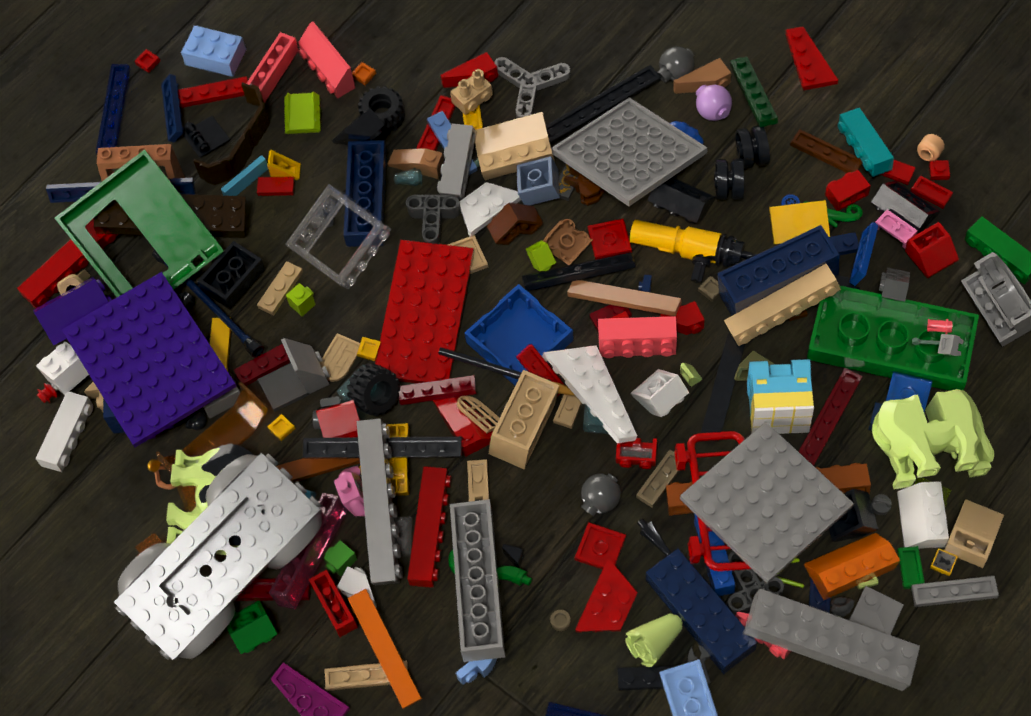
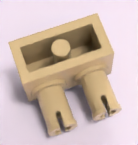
M476 69L469 79H462L458 86L450 92L451 101L466 115L470 111H474L478 105L490 99L492 96V85L484 78V72L481 69Z

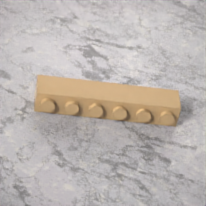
M824 264L725 319L724 322L737 345L740 346L748 343L758 335L766 333L776 325L784 323L785 320L794 315L800 314L803 310L818 304L821 300L833 296L841 289L828 265Z

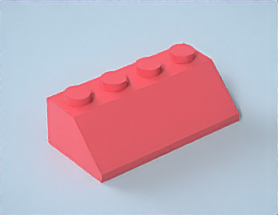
M311 22L298 42L300 47L298 52L302 59L308 61L310 69L317 72L319 80L326 83L330 94L334 93L337 98H340L355 89L351 67L316 24Z

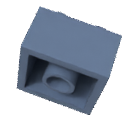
M551 156L517 165L518 195L524 205H533L560 198L558 168Z

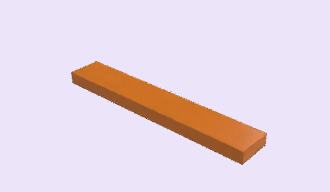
M364 589L349 597L348 600L402 708L405 709L420 701L421 697L368 591Z

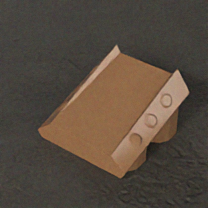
M564 219L557 223L543 241L548 243L554 256L570 266L593 240L589 238L586 232L577 230L572 220Z

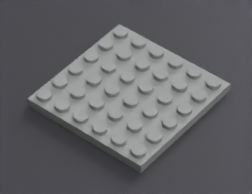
M631 98L621 102L551 148L554 156L627 206L632 205L707 154L706 146Z
M767 422L762 424L680 495V500L767 584L854 505L848 497Z

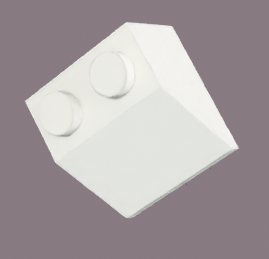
M658 369L632 391L631 395L651 414L662 417L667 415L676 404L682 402L689 391L679 375Z

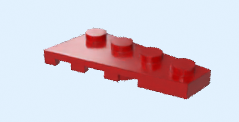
M804 27L786 29V38L802 90L838 84L837 77Z

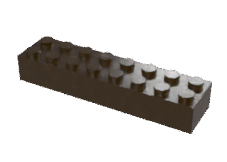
M181 194L214 237L245 238V196ZM116 200L108 204L94 218L96 234L143 235Z

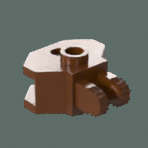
M571 167L569 173L577 177V179L566 175L564 182L576 188V192L580 195L581 203L588 206L598 202L605 190Z

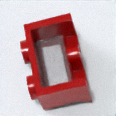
M636 438L633 442L617 443L616 464H620V467L629 468L631 465H639L642 469H650L651 466H655L657 439L653 438V443L641 442L640 438Z

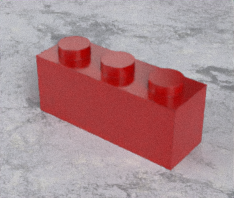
M325 570L310 578V584L339 637L358 628L328 571Z

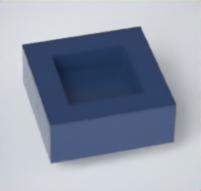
M644 275L643 282H639L638 291L651 292L652 275Z

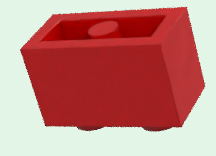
M856 170L846 173L837 181H831L826 187L825 196L836 211H840L868 196L871 185L860 171Z

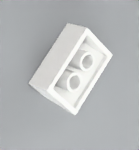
M921 482L897 491L904 547L918 546L919 549L946 547L949 535L941 482Z

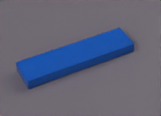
M874 222L861 235L850 277V283L854 286L867 273L878 230V225Z

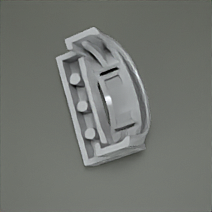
M994 252L975 262L974 265L978 271L961 280V282L1003 347L1031 331V299L1008 266ZM1002 281H1005L1003 284H1001V285H999L998 287L992 289L993 286L997 285L998 283H1000V282H1002Z

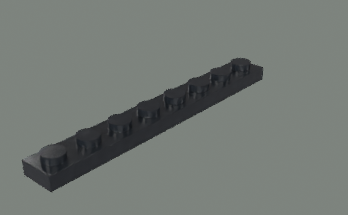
M650 64L547 124L546 128L550 144L552 145L600 117L626 99L632 98L658 83L661 77Z
M358 437L303 438V458H360ZM390 437L387 439L388 445L391 446L392 458L462 457V437Z

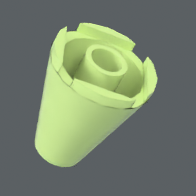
M669 613L629 630L626 633L628 637L625 639L628 649L635 658L640 657L643 660L641 664L652 667L682 631V620L678 615Z

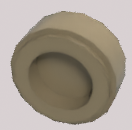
M565 610L554 611L550 617L552 628L556 631L567 630L571 623L569 613Z

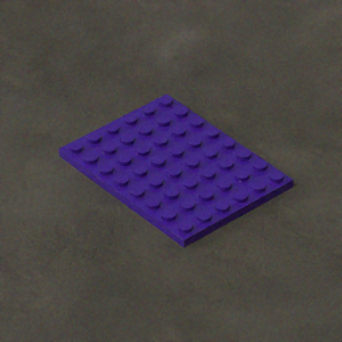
M162 272L62 329L68 342L134 448L237 387Z

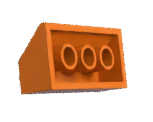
M874 533L805 563L804 566L823 600H826L858 586L860 583L869 581L873 577H878L894 570L900 559L891 543L877 533Z

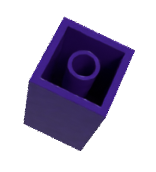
M92 277L33 310L53 345L66 339L62 332L63 328L112 301L109 295H104L103 291L106 289L99 279L95 280Z

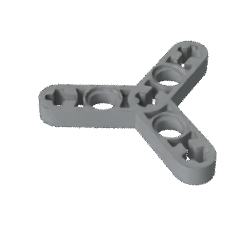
M505 57L497 58L494 62L497 66L498 75L520 88L516 105L517 119L533 114L537 90L566 81L570 77V67L565 63H559L529 73ZM514 72H518L521 74L517 78L511 76V74ZM544 75H548L551 77L547 81L541 79V77ZM528 95L531 99L524 101L522 97ZM523 107H526L525 115H521L523 113Z

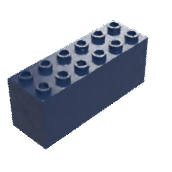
M821 225L717 273L719 295L729 313L733 316L824 264L828 265L834 276L839 275L840 254Z

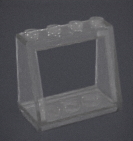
M328 184L285 245L340 286L349 289L356 282L359 273L367 267V262L377 253L381 243L388 238L391 228L347 194ZM344 204L374 227L341 273L337 274L310 254L309 251Z

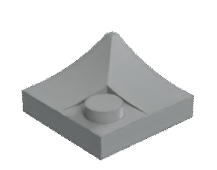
M865 586L849 621L891 635L904 604Z

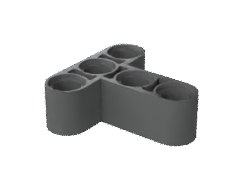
M411 195L406 200L409 216L415 219H423L422 237L425 243L440 244L442 219L456 218L460 214L459 200L454 195Z
M734 551L730 552L729 562H732L734 559L743 561ZM752 569L733 570V578L739 592L729 597L728 608L735 616L737 612L748 614L753 601L750 597L752 594H756L759 589H763L782 596L784 583L778 577H774L768 584L765 581L760 582ZM746 576L749 577L751 581L744 582L741 580V578ZM776 586L779 591L772 592L769 587ZM738 602L742 607L737 609L732 604Z

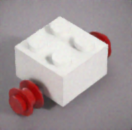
M66 341L58 345L52 353L44 357L36 365L44 377L51 383V385L44 383L45 388L43 390L37 389L39 392L37 396L43 403L48 402L50 404L51 397L57 398V390L66 395L67 391L72 390L89 375L72 346Z

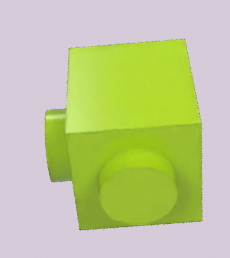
M541 240L526 248L534 269L547 271L552 267L551 265L556 263L548 243Z
M300 283L286 294L289 306L300 316L305 315L316 305L312 290Z

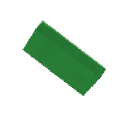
M919 547L898 548L897 554L900 559L899 566L903 589H910L915 584H924Z

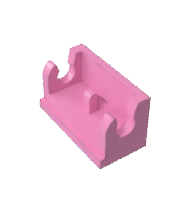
M888 209L875 222L878 225V230L882 228L903 243L902 247L904 249L908 239L917 235L918 230Z

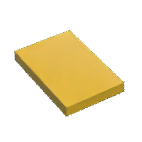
M826 200L769 207L773 244H781L820 225L828 237H830Z

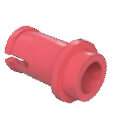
M928 319L927 332H945V334L952 332V321L948 319L946 321Z

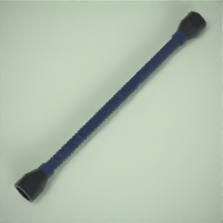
M154 249L152 256L159 263H162L167 266L164 260ZM190 278L184 281L241 339L246 351L253 358L262 354L264 346L259 341L246 335Z

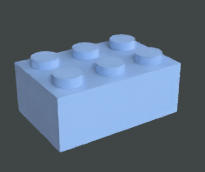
M194 25L181 54L187 66L233 77L246 51L243 38L240 36Z

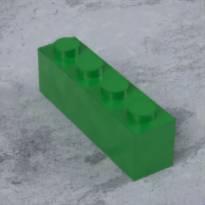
M982 216L967 230L965 241H967L969 246L975 247L984 257L992 252L997 254L1017 280L1024 285L1031 279L1030 251Z

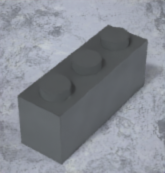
M887 267L886 273L882 272L879 291H882V297L905 302L910 272Z

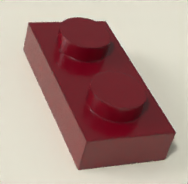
M610 304L590 313L589 318L597 332H599L598 319L611 318L625 311L629 318L632 317V314L627 307Z

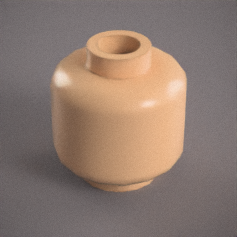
M934 134L924 136L917 146L918 155L926 161L937 160L944 150L943 140Z

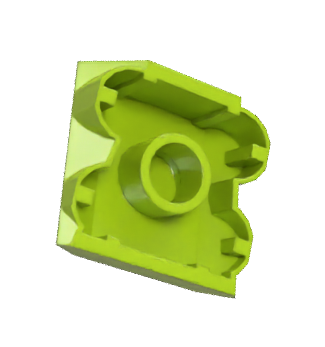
M315 92L288 93L284 97L285 133L320 132V95Z

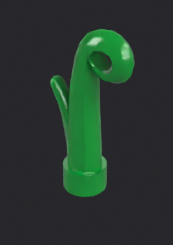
M857 204L849 205L846 208V213L827 208L828 223L837 227L838 224L835 221H856L862 216L863 210Z

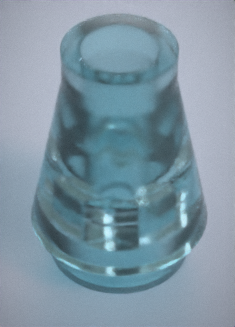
M413 168L396 173L394 175L395 184L412 186L421 184V170Z

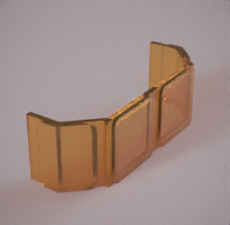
M239 382L242 391L234 406L182 450L183 453L189 457H197L222 445H241L258 429L259 424L268 412L267 407L246 385ZM157 451L158 462L171 474L176 454L163 457Z

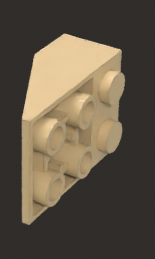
M965 499L944 551L983 568L1004 515Z

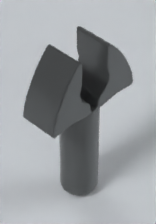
M699 645L698 648L701 653L700 662L707 684H710L711 681L704 663L706 659H710V655ZM692 647L689 651L688 663L699 660L698 657L694 656Z

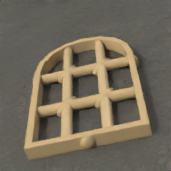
M461 396L457 400L459 410L484 432L488 433L495 429L496 421H499L500 417L481 401L471 396ZM462 400H466L467 402H469L472 405V407H469ZM473 409H477L484 417L479 416ZM468 411L474 414L478 419L472 416ZM485 419L490 420L495 426L492 427Z

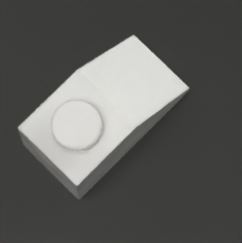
M347 567L337 585L340 595L349 598L366 589L375 607H377L365 572L357 567L354 569Z

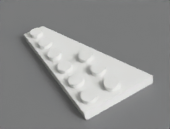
M597 345L543 352V359L546 362L549 361L553 366V371L563 377L567 387L582 404H586L591 409L590 413L594 417L597 416L603 423V428L617 443L636 440L637 434Z

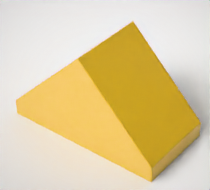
M273 150L269 151L267 167L271 177H294L295 180L299 179L301 163Z

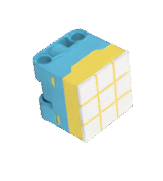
M810 359L791 360V364L769 366L768 361L749 362L747 394L749 396L751 432L753 433L762 424L767 422L778 434L809 433L814 411Z

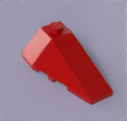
M459 397L433 400L453 437H462V453L465 457L490 445L493 431L484 432L457 407ZM473 409L479 416L483 417L480 413ZM468 411L472 416L478 419L474 414Z

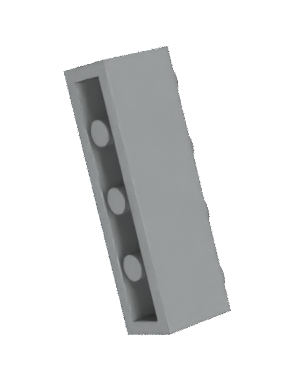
M452 124L451 130L449 129L447 132L448 146L444 149L445 162L441 165L442 178L437 185V191L440 195H454L458 200H462L465 197L476 137V130L471 125Z

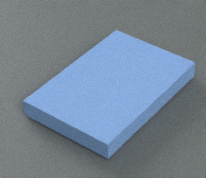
M700 659L659 672L673 716H718Z

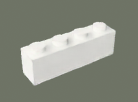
M69 391L66 392L36 456V460L42 467L62 472L64 467L68 465L69 456L72 450L76 448L80 432H83L85 421L93 410V404L87 396Z

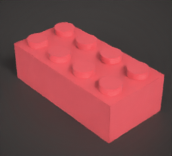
M676 316L598 319L599 352L602 357L613 358L614 356H623L630 358L633 356L651 357L653 355L668 357L676 355Z

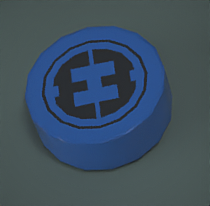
M786 195L782 198L781 206L799 204L800 200L795 195Z

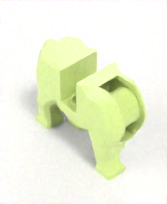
M955 389L947 392H936L925 409L929 420L928 423L918 395L906 399L889 400L882 404L880 411L874 418L872 434L876 443L889 457L891 465L896 472V479L892 484L893 489L912 486L916 480L913 474L915 470L913 461L918 466V478L936 475L941 467L936 462L934 455L943 451L951 453L954 459L957 458L958 454V461L954 467L955 471L968 470L969 477L986 475L992 468L990 462L994 459V450L985 434L979 410L972 398L964 390Z

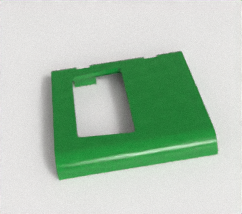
M145 149L55 217L58 224L117 297L133 289V287L86 229V225L113 200L119 203L167 264L168 270L163 272V275L173 290L224 251ZM200 255L204 261L195 266L192 260Z

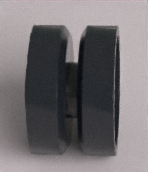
M753 126L750 132L746 128L737 129L735 132L738 159H743L744 169L752 168L755 162L759 167L769 165L770 151L764 127Z
M716 159L714 187L716 188L717 200H726L729 188H731L733 200H743V159H733L730 171H728L726 159Z

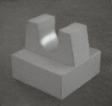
M941 334L938 354L961 356L958 346L963 344L964 340L957 335Z

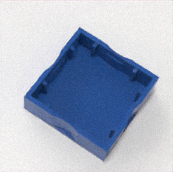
M518 284L499 301L493 310L483 315L465 332L466 343L487 362L522 372L527 370L516 356L529 344H532L541 356L543 352L564 350L573 341V330L555 314L546 310L534 296ZM503 375L516 386L518 379Z

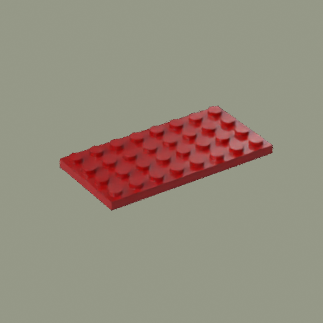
M407 240L400 241L380 338L381 343L375 363L395 373L396 378L400 382L424 383L451 378L454 359L439 355L438 352L440 347L456 351L474 248Z

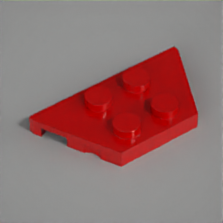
M607 559L575 629L578 633L585 631H621L637 596L636 590L609 559Z

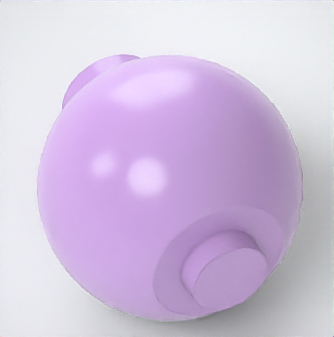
M702 85L696 92V107L699 114L710 121L726 118L732 108V98L728 90L720 85Z

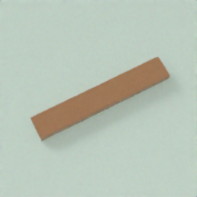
M582 280L572 281L567 291L568 297L670 316L677 315L682 303L681 298Z

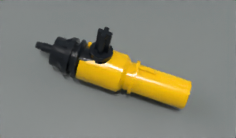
M635 219L630 232V243L658 248L659 251L671 254L677 252L682 258L692 260V263L695 265L691 281L695 283H702L705 268L710 267L711 263H716L717 266H720L722 262L724 267L741 263L742 258L749 259L758 255L744 251L745 242L738 241L734 236L727 238L726 234L722 235V233L689 226L686 229H681L680 226L674 228Z

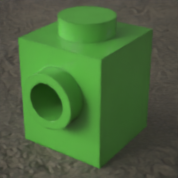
M341 540L334 547H330L323 557L327 570L332 574L336 572L340 577L344 574L347 567H351L357 560L355 552Z

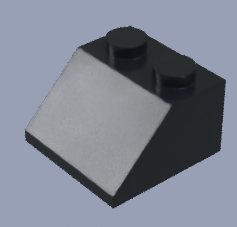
M857 489L845 492L844 495L854 505L829 528L832 542L864 537L878 530L869 493Z

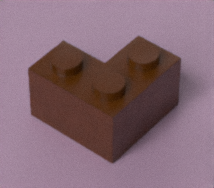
M508 203L493 217L487 228L496 244L509 245L519 233L532 235L543 222L534 206Z

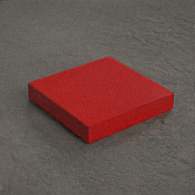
M624 219L587 226L589 237L593 240L591 245L595 260L629 252L632 253Z
M588 522L575 555V560L602 570L607 559L611 560L616 566L626 534Z

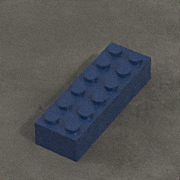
M384 140L348 142L344 239L347 247L383 246L387 150Z
M676 549L646 572L647 583L671 612L680 617L682 625L695 641L709 653L710 659L723 674L756 650L757 641L753 637L743 634L745 627L679 549Z

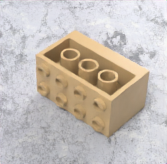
M523 370L491 435L488 454L525 469L555 406L559 385Z

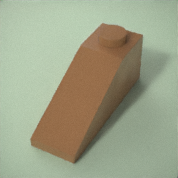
M718 58L674 80L673 91L675 93L697 92L702 85H720L725 88L730 84L731 72L723 61Z
M426 148L393 150L387 165L396 169L439 179L444 159L443 153Z

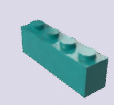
M860 107L840 114L838 129L845 135L848 145L853 147L856 157L860 158L863 162L865 170L869 171L872 177L892 170L893 155Z

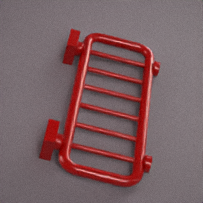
M734 431L694 434L687 442V450H685L684 443L676 444L674 451L676 469L685 470L686 463L689 462L692 483L694 484L700 479V476L708 472H699L697 458L726 456L731 452L696 454L695 444L697 442L734 439L739 445L745 438L740 433ZM698 517L701 543H699L698 536H691L689 538L690 564L699 563L700 557L703 555L706 565L714 571L751 569L744 561L714 562L711 551L731 548L728 545L710 547L708 532L712 530L709 527L707 528V525Z

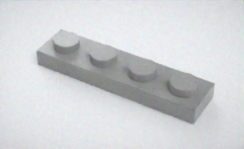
M995 576L915 584L911 586L915 607L994 599L999 596Z

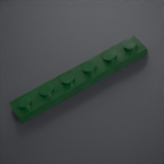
M748 57L730 60L733 73L759 126L764 127L778 124V117Z

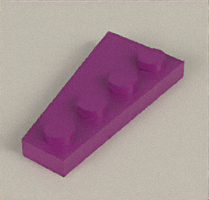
M285 663L281 664L271 678V681L301 716H346L350 710L347 705Z

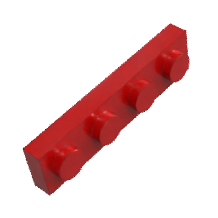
M247 76L179 89V104L181 108L245 96L241 83L248 82Z

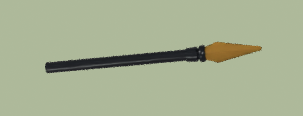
M440 347L438 352L439 355L518 380L522 373ZM553 382L559 385V394L575 396L567 386Z

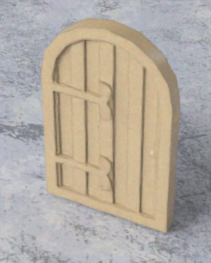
M338 333L336 334L322 357L323 361L320 362L322 367H326L330 375L327 378L328 381H339L347 375L357 358L359 342Z

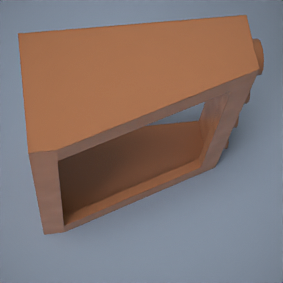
M171 144L98 148L97 167L102 181L113 174L112 169H119L144 149L158 166L165 167L168 179L185 178Z

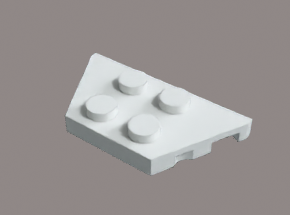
M486 182L459 201L460 210L468 229V235L472 237L487 226L506 204H517L521 201L518 191Z

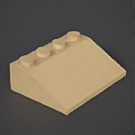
M542 112L476 130V151L485 180L517 172L518 164L550 156L554 160Z

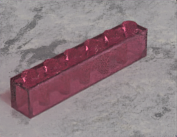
M326 493L321 495L318 501L321 504L319 509L322 510V525L319 531L294 559L282 567L269 591V594L278 606L296 609L310 583L309 579L316 572L348 511L342 504L339 496Z

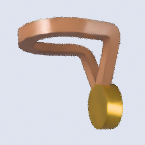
M150 460L148 470L155 473L157 486L168 490L174 489L175 487L172 484L162 482L159 475V470L172 471V466H160L158 460Z

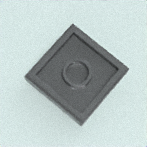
M291 363L258 379L274 412L309 396Z

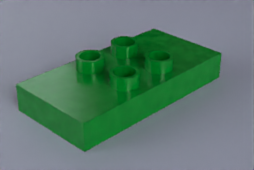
M840 286L841 290L819 302L807 359L892 378L894 371L932 380L931 387L949 391L955 389L964 390L977 329L978 314L907 299L903 302L884 298L882 294ZM928 319L943 321L948 319L952 321V332L947 334L960 336L964 342L958 346L961 356L938 354L939 345H913L912 339L940 341L941 334H945V332H927Z

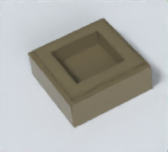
M709 276L698 288V292L713 302L719 296L718 281Z

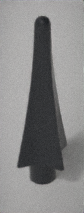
M641 519L637 523L641 527L640 534L666 556L670 555L671 552L658 534L652 521L647 523L644 519Z

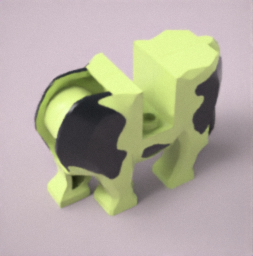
M236 444L222 445L197 457H189L182 450H176L175 464H172L171 484L174 487L180 485L183 487L195 486L196 507L192 512H184L174 503H168L166 519L168 525H177L185 530L208 507L206 492L214 478L235 459L243 455L253 454ZM168 527L167 543L172 544L183 531L175 527ZM233 535L229 539V544L232 547H238L241 543V539L237 535ZM219 550L216 552V554L226 555L225 551Z

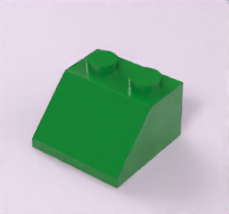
M260 601L235 613L227 625L228 632L240 654L251 652L257 645L269 642L277 635Z

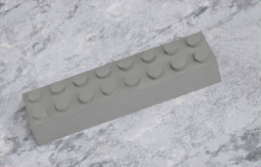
M381 418L356 421L371 583L376 586L400 583V578H403L402 566L398 564V558H401V549L396 543V538H399V528L394 522V518H397V507L394 506L392 498L396 497L395 487L391 483V478H394L393 466L389 463V458H392L391 446L387 443V439L390 438L389 426L387 427V424Z
M490 499L450 504L460 647L463 661L470 662L505 657Z
M759 589L754 595L743 634L901 691L911 684L920 648L919 645L763 589Z

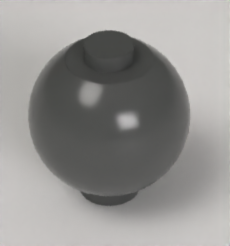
M680 46L668 48L661 55L659 61L660 70L657 73L661 80L665 83L669 80L674 82V80L692 72L695 67L693 52L689 48L685 49Z
M603 473L590 476L584 482L581 489V498L584 502L581 508L592 516H595L596 513H607L613 510L621 498V489L617 484L618 479L610 473L607 476Z

